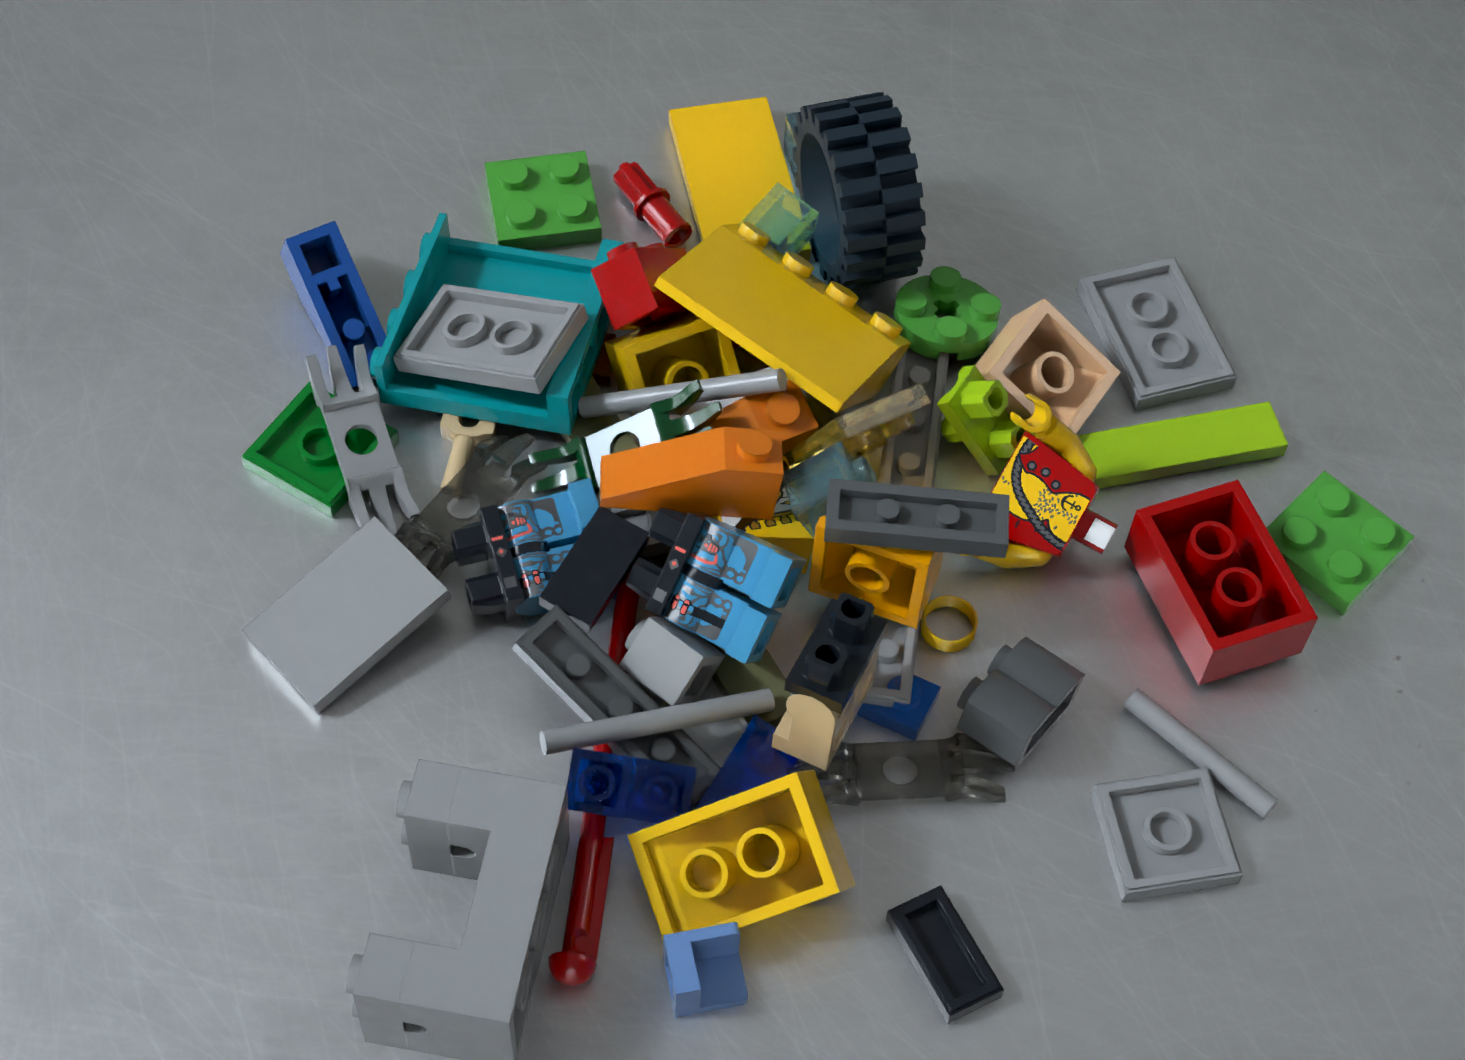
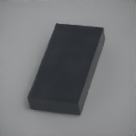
M599 506L539 596V605L550 611L557 604L581 629L590 633L648 544L649 532Z
M941 885L887 911V923L947 1024L1002 997L1004 988Z

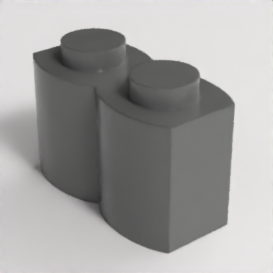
M1028 637L1020 640L1013 649L1008 645H1004L990 663L987 670L988 676L984 680L974 677L962 692L957 706L963 712L956 728L1017 767L1032 752L1044 734L1058 722L1074 701L1085 674Z

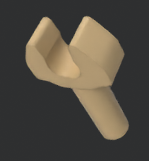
M443 414L440 421L441 436L451 441L453 446L440 487L442 495L451 498H459L461 496L474 450L495 445L497 437L496 422L480 420L474 427L462 426L464 417Z

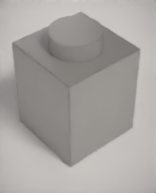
M663 616L648 617L647 620H642L631 631L625 643V648L628 651L620 662L619 667L670 705L675 706L697 702L726 655L699 635L683 629Z

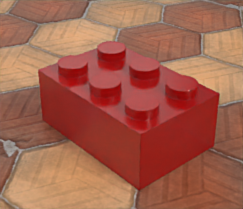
M1238 479L1136 510L1124 548L1198 686L1302 653L1318 617Z

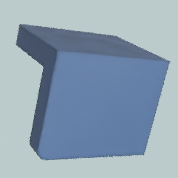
M737 922L663 935V964L675 1018L740 1006L747 1003L748 991L739 955L741 935Z

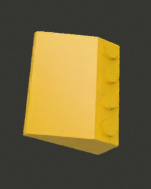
M743 221L741 226L738 223L721 225L662 273L653 285L771 368H782L786 373L787 379L836 413L876 397L911 344L910 341L900 335L903 328L895 320L878 311H875L873 316L855 304L859 298L851 290L834 281H831L829 285L825 284L811 274L814 270V266L791 251H787L785 255L781 254L768 245L771 237L766 232L746 221Z

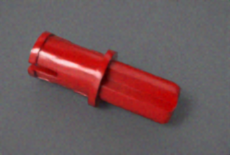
M622 163L619 166V170L613 175V180L634 206L633 214L639 221H646L661 239L665 248H678L682 246L692 234L691 225L672 206L668 191L665 188L657 187L638 163Z

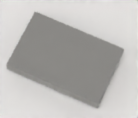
M1175 256L1079 278L1076 290L1112 364L1121 372L1118 377L1135 411L1234 387L1237 375Z
M443 284L394 354L393 360L398 371L541 394L588 320L584 304Z
M374 516L247 624L242 631L319 714L452 597L448 589Z

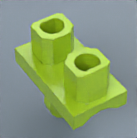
M975 365L963 366L958 373V380L955 386L941 397L937 403V406L945 416L941 423V433L948 442L956 443L963 441L987 476L999 475L1026 430L1013 423L1010 419V415L1005 409L1008 405V393L999 380L986 381Z

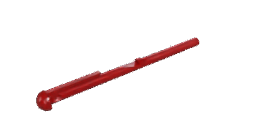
M629 573L620 585L616 595L607 653L618 666L628 651L625 648V643L635 627L639 594L626 585ZM608 744L593 746L562 951L555 952L548 957L550 973L556 981L566 986H579L586 983L593 976L597 966L596 962L615 838L604 837L613 774V754Z

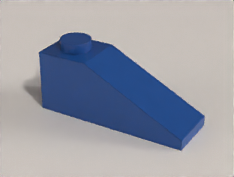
M332 221L285 239L280 256L299 299L326 347L336 345L350 385L354 389L358 387L353 353L354 346L364 344L370 371L372 353L377 346H383L386 334L336 221Z

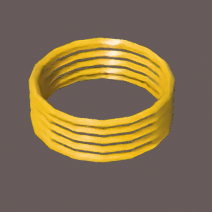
M953 595L939 596L930 600L925 607L920 623L921 634L925 641L936 650L944 652L960 651L968 647L974 640L978 625L977 612L969 602L961 597ZM941 607L955 608L967 615L973 630L960 640L949 641L941 639L930 631L926 623V617L931 611Z

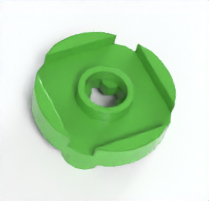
M940 266L934 268L930 275L912 279L901 287L896 296L893 316L895 321L903 328L900 335L911 342L908 348L914 352L934 359L940 357V352L958 353L957 360H967L981 355L993 343L1001 310L1000 299L990 294L982 286L962 278L958 270L952 267ZM938 314H946V315H949V316H944V317H941V318H940V317H937Z

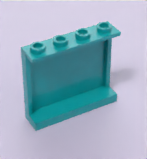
M439 213L431 233L426 232L422 237L419 250L420 259L416 269H410L406 274L403 287L404 297L399 308L393 307L390 311L387 321V336L383 346H377L371 356L370 375L372 379L377 381L380 403L571 435L579 413V399L585 396L611 322L591 269L608 261L607 252L624 244V242L603 239L596 259L588 260L450 237L447 214ZM443 284L584 304L588 320L541 394L398 371L393 360L394 354Z

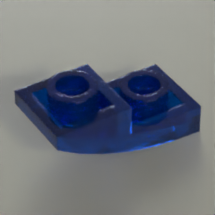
M754 714L693 810L789 775L798 758L771 747L773 733L776 728Z
M573 747L567 781L568 810L658 824L691 811L698 767Z

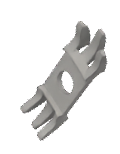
M364 344L355 345L353 348L359 392H354L350 385L336 345L326 347L334 393L332 398L328 393L316 354L305 356L315 401L324 417L346 485L349 505L357 524L361 528L370 521L361 491L367 490L369 505L375 517L394 536H398L385 485L392 484L393 497L409 519L415 518L421 513L408 489L403 468L399 466L377 400V390L371 379ZM354 429H367L376 436L378 445L369 454H356L346 446V435Z

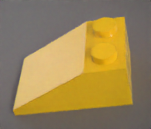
M814 769L794 772L627 835L662 938L666 934L737 922L739 928L856 886Z

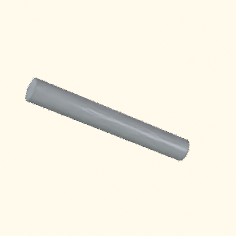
M1139 688L1126 700L1125 708L1200 768L1208 767L1212 778L1263 819L1275 808L1279 801L1277 798Z

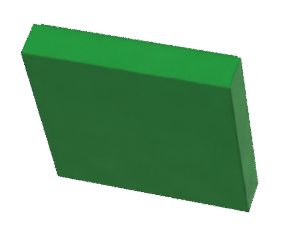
M309 381L244 452L241 459L243 467L333 518L348 501V493L321 409L316 404L311 382ZM328 392L331 398L334 397L333 394ZM386 424L394 448L399 443L398 430ZM363 428L354 429L345 437V444L348 449L360 455L373 452L378 445L376 436L371 431Z

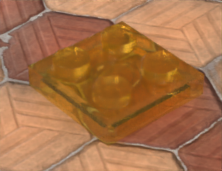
M919 383L835 418L783 456H786L793 476L810 468H813L816 476L821 475L846 462L845 457L856 453L858 458L868 455L886 445V439L892 438L916 425L912 415L929 405L931 401L922 384Z

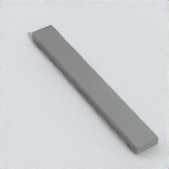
M908 348L893 370L878 483L934 488L943 414L937 403L945 395L949 353L940 352V357L934 359L920 355ZM873 614V616L888 621L886 633L879 646L873 685L863 703L892 707L894 702L910 704L919 624L917 629ZM901 675L900 690L887 689L889 681Z

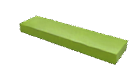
M1270 401L1078 435L1097 468L1094 483L1099 489L1284 456L1288 447L1287 440Z

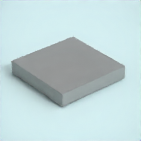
M1208 767L1093 784L1090 795L1122 902L1239 884L1243 873Z

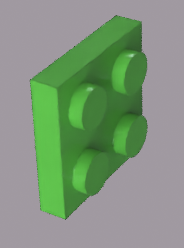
M586 151L484 163L498 245L536 250L602 241V228Z
M1325 470L1267 527L1268 532L1296 580L1342 615L1409 548L1415 537Z

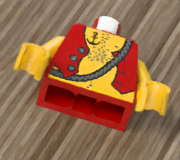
M1031 393L1026 394L1025 397L1034 403V413L1029 419L1023 420L1020 416L1011 412L1010 419L1013 423L1026 431L991 493L1010 495L1009 543L1006 557L971 556L1004 569L1042 567L1053 556L1061 559L1072 539L1102 555L1118 524L1090 510L1099 492V487L1094 483L1097 468L1079 436L1052 414L1051 408L1046 402ZM958 554V555H961V556H970V555H966V554Z

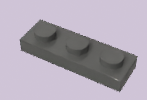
M829 478L824 541L1005 558L1009 543L1010 495Z

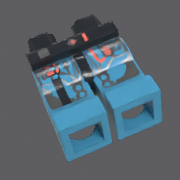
M590 478L568 483L567 491L533 500L512 501L500 507H497V504L480 508L479 522L451 531V544L458 566L461 567L487 560L491 572L490 574L465 579L466 597L472 616L502 612L505 623L521 620L523 615L532 616L549 612V610L539 605V596L599 508ZM618 590L616 591L612 599L616 598Z
M660 508L650 527L649 536L672 547L664 566L647 557H639L629 573L626 585L648 600L645 606L646 610L658 616H663L683 629L693 632L726 650V654L744 664L760 661L782 613L774 609L786 606L807 559L721 522L706 513H685L669 508ZM728 586H731V587H733V588H735V589H737V590H739V591H741V592H743V593H745V594H747V595H749V596H751V597H748V596H746V595H744V594H742V593H740V592H738V591H736V590H734V589H732V588H730V587H728Z

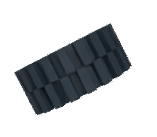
M876 92L802 106L800 108L801 112H797L795 117L797 126L793 128V138L797 147H793V160L797 165V173H794L796 187L800 191L801 200L798 201L800 212L804 214L807 236L813 245L812 254L815 262H820L822 278L828 280V285L831 281H834L846 288H853L916 275L918 273L917 267H921L923 262L920 250H925L926 238L921 231V226H926L925 211L920 205V198L924 196L922 182H917L915 170L918 168L916 154L911 153L909 148L911 137L907 127H901L902 115L898 107H893V99L889 95H884V92Z

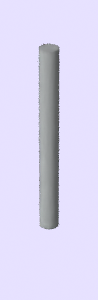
M782 368L702 379L699 381L704 392L696 403L785 391L787 387L786 373ZM693 381L584 396L578 402L579 413L586 419L647 410L651 408V403L675 396Z
M765 688L543 730L539 733L540 746L543 754L549 755L772 712L775 708V701L771 689Z

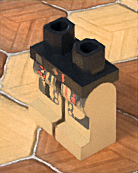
M840 593L837 600L833 598L830 600L785 680L784 690L791 694L786 701L787 710L773 733L771 747L820 769L827 770L848 731L849 723L852 724L873 685L879 646L886 633L888 621L873 616L875 607L871 603L848 593Z

